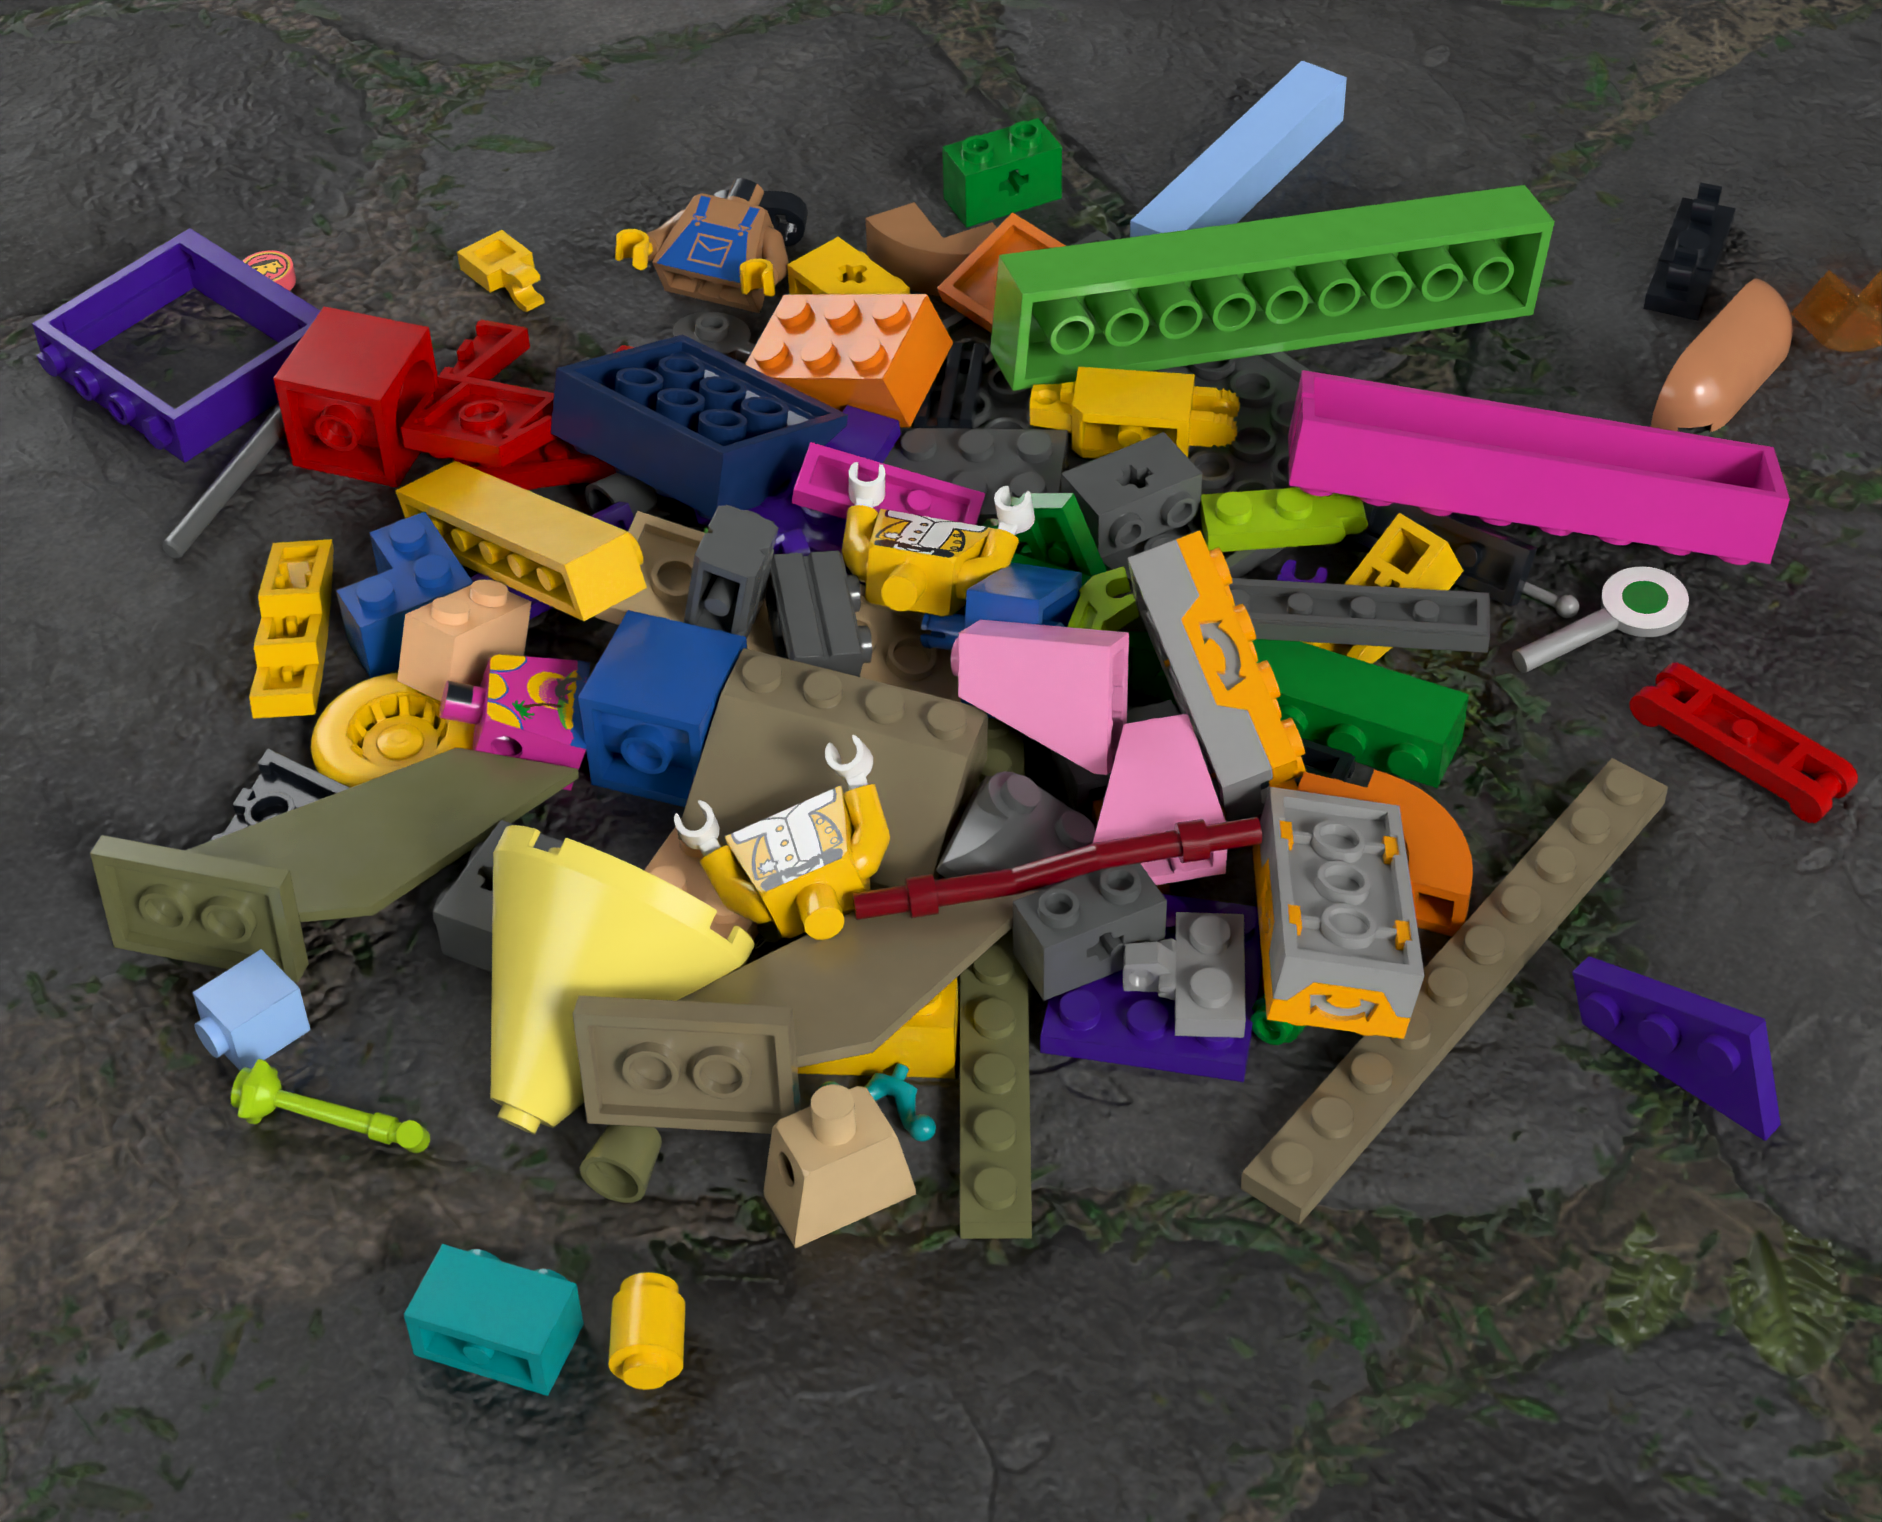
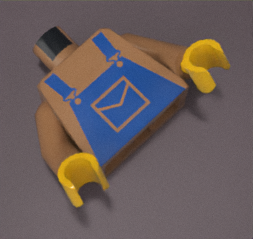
M744 178L734 180L726 199L700 193L692 198L686 209L679 211L657 229L647 233L637 229H625L616 235L615 260L621 261L625 258H633L632 265L638 270H645L648 261L653 260L652 263L665 291L760 313L765 296L773 297L775 295V285L787 276V264H789L782 234L774 228L768 211L759 206L764 195L763 189L757 183Z

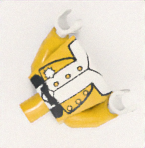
M854 462L849 469V498L855 506L848 508L842 555L845 565L851 573L856 575L859 581L866 583L865 600L869 603L888 606L895 611L910 610L938 616H951L966 605L968 588L1010 565L1019 543V539L1015 534L1027 531L1034 524L1035 515L1031 493L1027 491L1023 502L1011 507L1009 486L999 488L994 497L999 522L998 529L881 509L878 513L873 507L883 502L885 497V468L879 464L878 478L871 482H864L858 479V462Z
M852 735L853 742L857 748V754L852 762L841 765L842 760L838 750L831 742L825 748V759L828 765L843 780H846L849 791L844 792L840 785L725 836L728 845L721 847L717 838L720 827L712 808L706 802L698 801L707 819L705 825L699 830L690 831L686 829L679 815L675 814L674 823L682 841L688 847L701 851L704 857L699 863L728 910L758 924L772 921L783 938H793L806 932L816 940H825L834 937L842 930L845 922L843 915L854 911L852 893L871 890L870 877L878 871L890 841V833L875 784L868 785L866 779L873 766V756L857 736Z

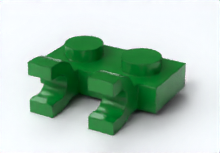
M1023 493L1020 498L1011 497V507L1021 504L1026 493ZM1031 493L1035 520L1030 529L1015 534L1019 542L1028 543L1020 551V554L1068 570L1082 572V574L1091 577L1106 572V567L1074 493ZM987 519L982 526L998 529L999 522L998 519Z

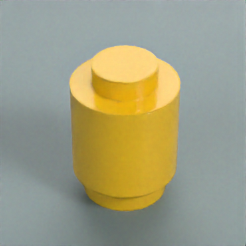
M649 1272L634 1274L621 1283L620 1291L612 1300L609 1369L616 1377L624 1380L627 1385L636 1389L649 1390L659 1388L667 1381L677 1377L683 1369L685 1300L679 1294L677 1283L670 1277Z

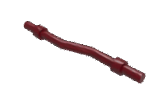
M1258 817L1206 825L1203 819L1175 823L1174 830L1096 842L1014 868L934 880L933 874L905 878V885L852 893L856 920L905 912H910L911 918L939 914V907L1018 895L1101 869L1179 857L1181 863L1207 860L1210 858V852L1262 844V830Z

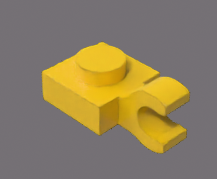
M503 230L457 251L460 270L490 293L505 287L517 307L524 312H528L545 303L544 297L537 293L532 284L541 280L540 274L534 266L532 252Z

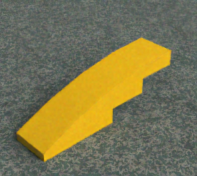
M332 539L272 544L258 593L261 620L254 642L257 670L249 695L253 719L316 714L328 639L334 554Z

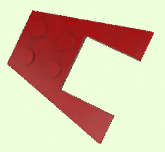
M481 319L475 325L477 333L475 339L464 340L457 350L458 362L454 368L445 367L438 376V390L435 394L425 393L401 426L404 448L427 452L435 458L451 457L476 462L484 468H503L558 438L551 434L554 393L489 381L530 348L528 328ZM622 345L613 353L634 347Z

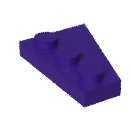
M1590 956L1572 971L1583 1025L1762 1140L1766 1141L1781 1125L1767 1027L1764 1018Z

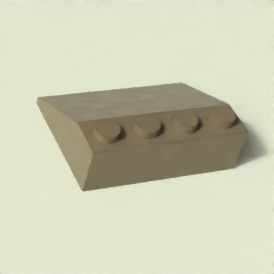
M743 648L721 692L681 821L684 827L690 831L701 829L707 819L698 801L706 802L712 808L718 821L720 830L717 840L721 847L728 845L725 836L840 785L844 792H847L849 788L846 780H843L828 765L825 759V748L831 742L838 750L842 760L841 765L852 762L857 754V748L852 738V735H855L866 745L873 756V766L866 779L868 785L875 784L890 833L889 845L878 871L870 877L871 890L905 885V878L933 874L934 880H937L939 873L936 872V869L987 761L988 713L973 705Z

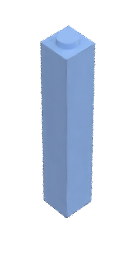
M1305 61L1298 63L1130 221V237L1238 223L1343 121L1347 77Z

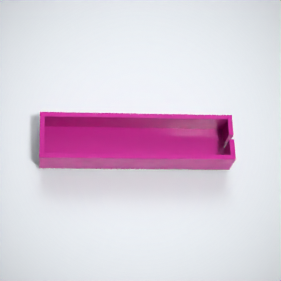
M1302 370L1288 434L1290 457L1289 485L1299 487L1302 491L1311 495L1329 496L1333 493L1357 496L1362 501L1375 506H1388L1392 503L1418 506L1428 514L1447 516L1454 512L1478 516L1482 521L1497 526H1506L1515 522L1538 526L1539 529L1546 533L1559 536L1576 532L1597 536L1602 541L1613 545H1628L1631 542L1655 545L1661 550L1674 555H1687L1692 551L1716 555L1721 560L1735 565H1747L1751 561L1765 564L1771 563L1790 501L1774 447Z

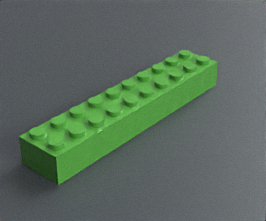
M1525 185L1002 254L999 255L990 352L1013 391L1033 388V385L1074 382L1076 381L1078 366L1153 371L1530 316L1534 313L1555 221Z

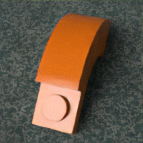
M1373 771L1368 787L1308 772L1303 773L1297 791L1400 806L1417 928L1453 937L1467 920L1473 865L1466 838L1448 811L1420 788L1381 771Z

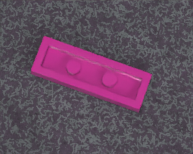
M810 442L793 490L792 504L847 519L848 508L855 506L849 498L850 466L854 462H858V479L864 482H871L878 478L879 464H881L885 468V497L883 502L873 507L878 513L881 509L972 525H977L986 494Z

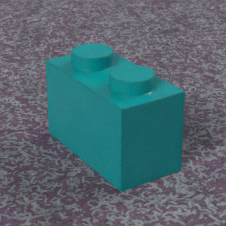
M444 1244L441 1245L404 1313L415 1356L546 1396L549 1395L584 1325L577 1284L568 1281L561 1274L549 1269L533 1271L505 1263L495 1255L484 1250L471 1249L465 1251Z

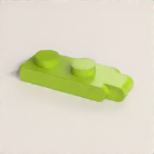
M1299 487L1201 494L1200 518L1209 551L1218 547L1222 552L1336 544L1341 542L1347 534L1361 533L1368 526L1363 502L1357 496L1333 493L1329 496H1315L1302 491Z

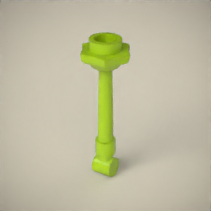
M258 1059L252 1069L248 1067L241 1069L232 1087L231 1105L238 1108V1117L244 1118L250 1124L260 1123L264 1116L272 1113L276 1107L366 1134L369 1139L388 1145L392 1142L398 1143L411 1153L424 1151L430 1143L429 1132L416 1121L408 1120L401 1123L397 1117L376 1112L373 1115L353 1108L284 1091L277 1076V1069L262 1059Z

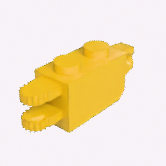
M1078 366L1077 377L1074 382L1033 385L1030 397V425L1067 430L1068 433L1072 434V450L1082 458L1097 459L1162 432L1188 457L1190 446L1212 447L1216 445L1219 448V446L1226 447L1227 444L1231 445V441H1235L1237 422L1233 420L1234 417L1238 416L1240 402L1239 397H1236V393H1231L1230 390L1194 386L1195 374Z

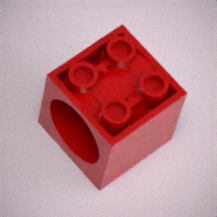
M324 306L273 378L293 466L396 488L399 487L421 452L404 448L401 426L425 393L435 394L439 388L429 327Z

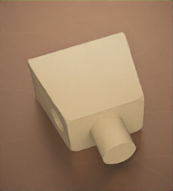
M835 1084L823 1086L813 1094L810 1107L780 1119L772 1127L763 1190L764 1197L795 1248L916 1195V1188L898 1137L866 1087L856 1086L847 1089L844 1086Z

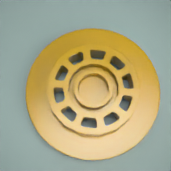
M390 673L370 678L350 687L337 696L324 709L313 730L311 754L314 765L320 774L351 788L454 748L473 750L475 725L440 718L441 701L398 682V673Z

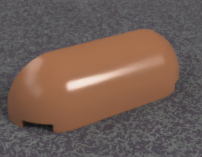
M1759 278L1748 282L1684 350L1662 387L1653 412L1651 427L1678 431V427L1696 428L1708 426L1710 432L1716 431L1731 420L1778 368L1789 353L1793 326L1789 308L1775 288Z

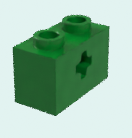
M1039 118L1020 121L1012 126L983 135L970 136L963 141L942 147L944 200L966 228L1009 215L1012 212L1016 213L1062 198V146Z

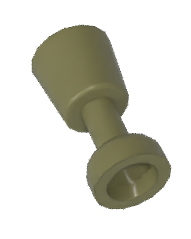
M608 1125L579 1167L581 1177L590 1188L607 1199L620 1203H634L641 1200L646 1192L662 1145L661 1135L655 1127Z

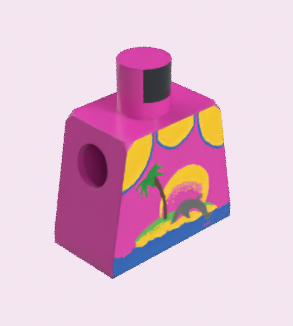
M496 654L489 658L480 687L452 681L446 682L440 705V718L474 724L473 750L577 768L579 770L586 751L578 697L589 679L590 662ZM574 782L563 789L571 791Z

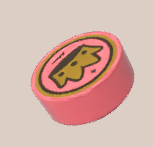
M268 250L254 253L243 260L244 263L290 291L295 286V270L292 259L287 254Z

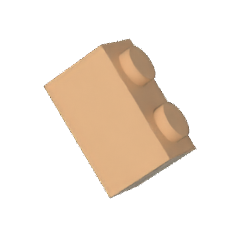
M477 580L463 589L445 597L437 598L433 602L405 614L397 681L439 701L442 700L447 681L480 687L490 657L496 654L524 656L532 601L509 592L507 586L500 582Z

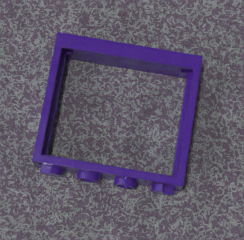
M189 228L35 321L32 325L41 352L36 355L37 359L49 375L61 377L74 386L76 391L85 400H94L106 408L120 424H129L145 435L155 448L159 450L164 448L186 463L279 402L273 378L315 320L320 310ZM193 288L278 342L269 350L176 409L91 352Z

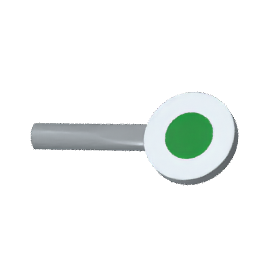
M1631 567L1623 569L1612 575L1604 584L1601 595V610L1513 651V662L1521 673H1526L1615 629L1638 637H1657L1668 634L1677 629L1686 618L1689 604L1687 590L1675 576L1657 568Z

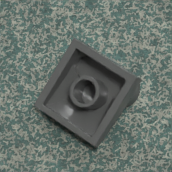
M999 772L993 776H986L974 790L936 872L945 878L1014 868L1092 844L1096 830L1086 816L1074 811L1038 787L1028 777L1013 772ZM1058 882V883H1055V884H1052V885H1048V886H1045V887H1042V888H1038V889H1035V890H1032V891H1040V890L1046 889V888H1048V887H1051V886H1053V885L1059 884V883H1061V882Z

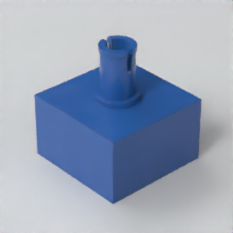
M1010 563L1008 567L998 570L967 589L965 614L954 613L951 616H938L925 613L921 629L931 630L932 632L931 635H920L921 644L924 648L952 650L955 640L959 637V632L981 619L1067 627L1080 597L1079 589L1082 585V572ZM961 698V703L972 705Z

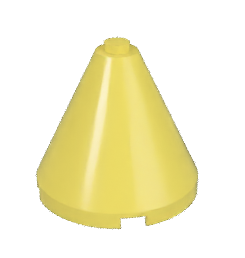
M511 825L505 828L493 852L490 1098L502 1106L497 1116L499 1119L535 1135L540 1124L554 1128L584 1103L572 1015L578 996L677 1001L745 966L755 944L751 936L736 925H734L728 940L711 930L710 926L717 910L661 878L614 856L565 838L561 848L553 847L548 852L533 848L541 832L531 827Z

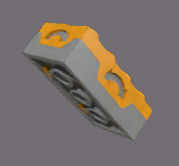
M1199 530L1127 559L1137 609L1181 715H1189L1218 801L1226 811V822L1252 818L1262 814L1270 787L1297 791L1298 786L1295 778L1303 776V773L1306 772L1301 755L1305 754V749L1293 719L1290 717L1282 721L1280 720L1282 714L1277 698L1281 694L1269 662L1265 660L1256 663L1258 662V657L1252 642L1256 640L1255 630L1244 604L1235 606L1229 588L1233 581L1224 555L1219 547L1209 551Z
M1270 787L1260 820L1262 844L1253 845L1267 1020L1287 1022L1295 1026L1308 1025L1350 1031L1365 1036L1378 1035L1404 1039L1425 975L1400 806Z

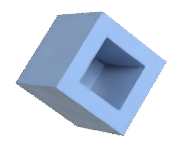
M262 949L192 992L201 1019L194 1024V1027L202 1044L215 1058L224 1054L240 1071L244 1067L252 1069L258 1059H267L311 1030L300 988Z

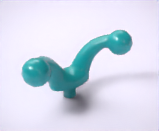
M897 1063L891 1076L874 1073L872 1079L864 1087L868 1089L875 1102L886 1095L895 1097L900 1120L912 1138L920 1142L930 1140L935 1134L936 1125L934 1120L928 1115L919 1114L916 1116L915 1105L918 1090L913 1085L904 1081L909 1068ZM827 1081L823 1083L819 1088L826 1085L839 1084L833 1081Z

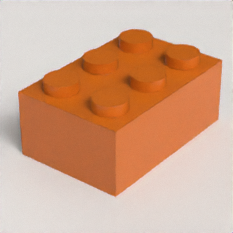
M927 294L783 295L745 365L841 412L849 405L899 420L900 427H910L952 347L953 341Z

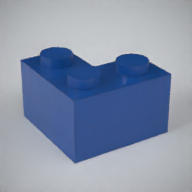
M426 512L399 520L396 523L370 532L378 575L336 590L348 643L370 678L385 675L399 669L405 614L473 583Z

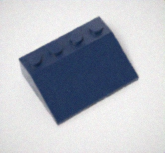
M682 334L556 368L551 434L574 445V449L577 452L601 459L614 466V470L617 473L635 477L654 487L659 495L677 499L696 509L699 516L712 520L718 506H726L727 504L740 510H748L759 506L787 481L794 471L796 472L802 467L810 442L825 446L847 426L848 414Z

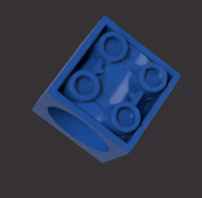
M628 610L578 697L591 785L685 807L721 692L743 648L747 649L746 637Z

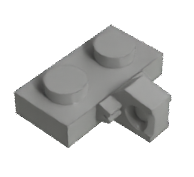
M1176 912L1175 940L1171 938L1160 940L1159 942L1125 944L1123 954L1124 991L1158 992L1159 997L1175 1000V1036L1244 1038L1246 1022L1244 914Z

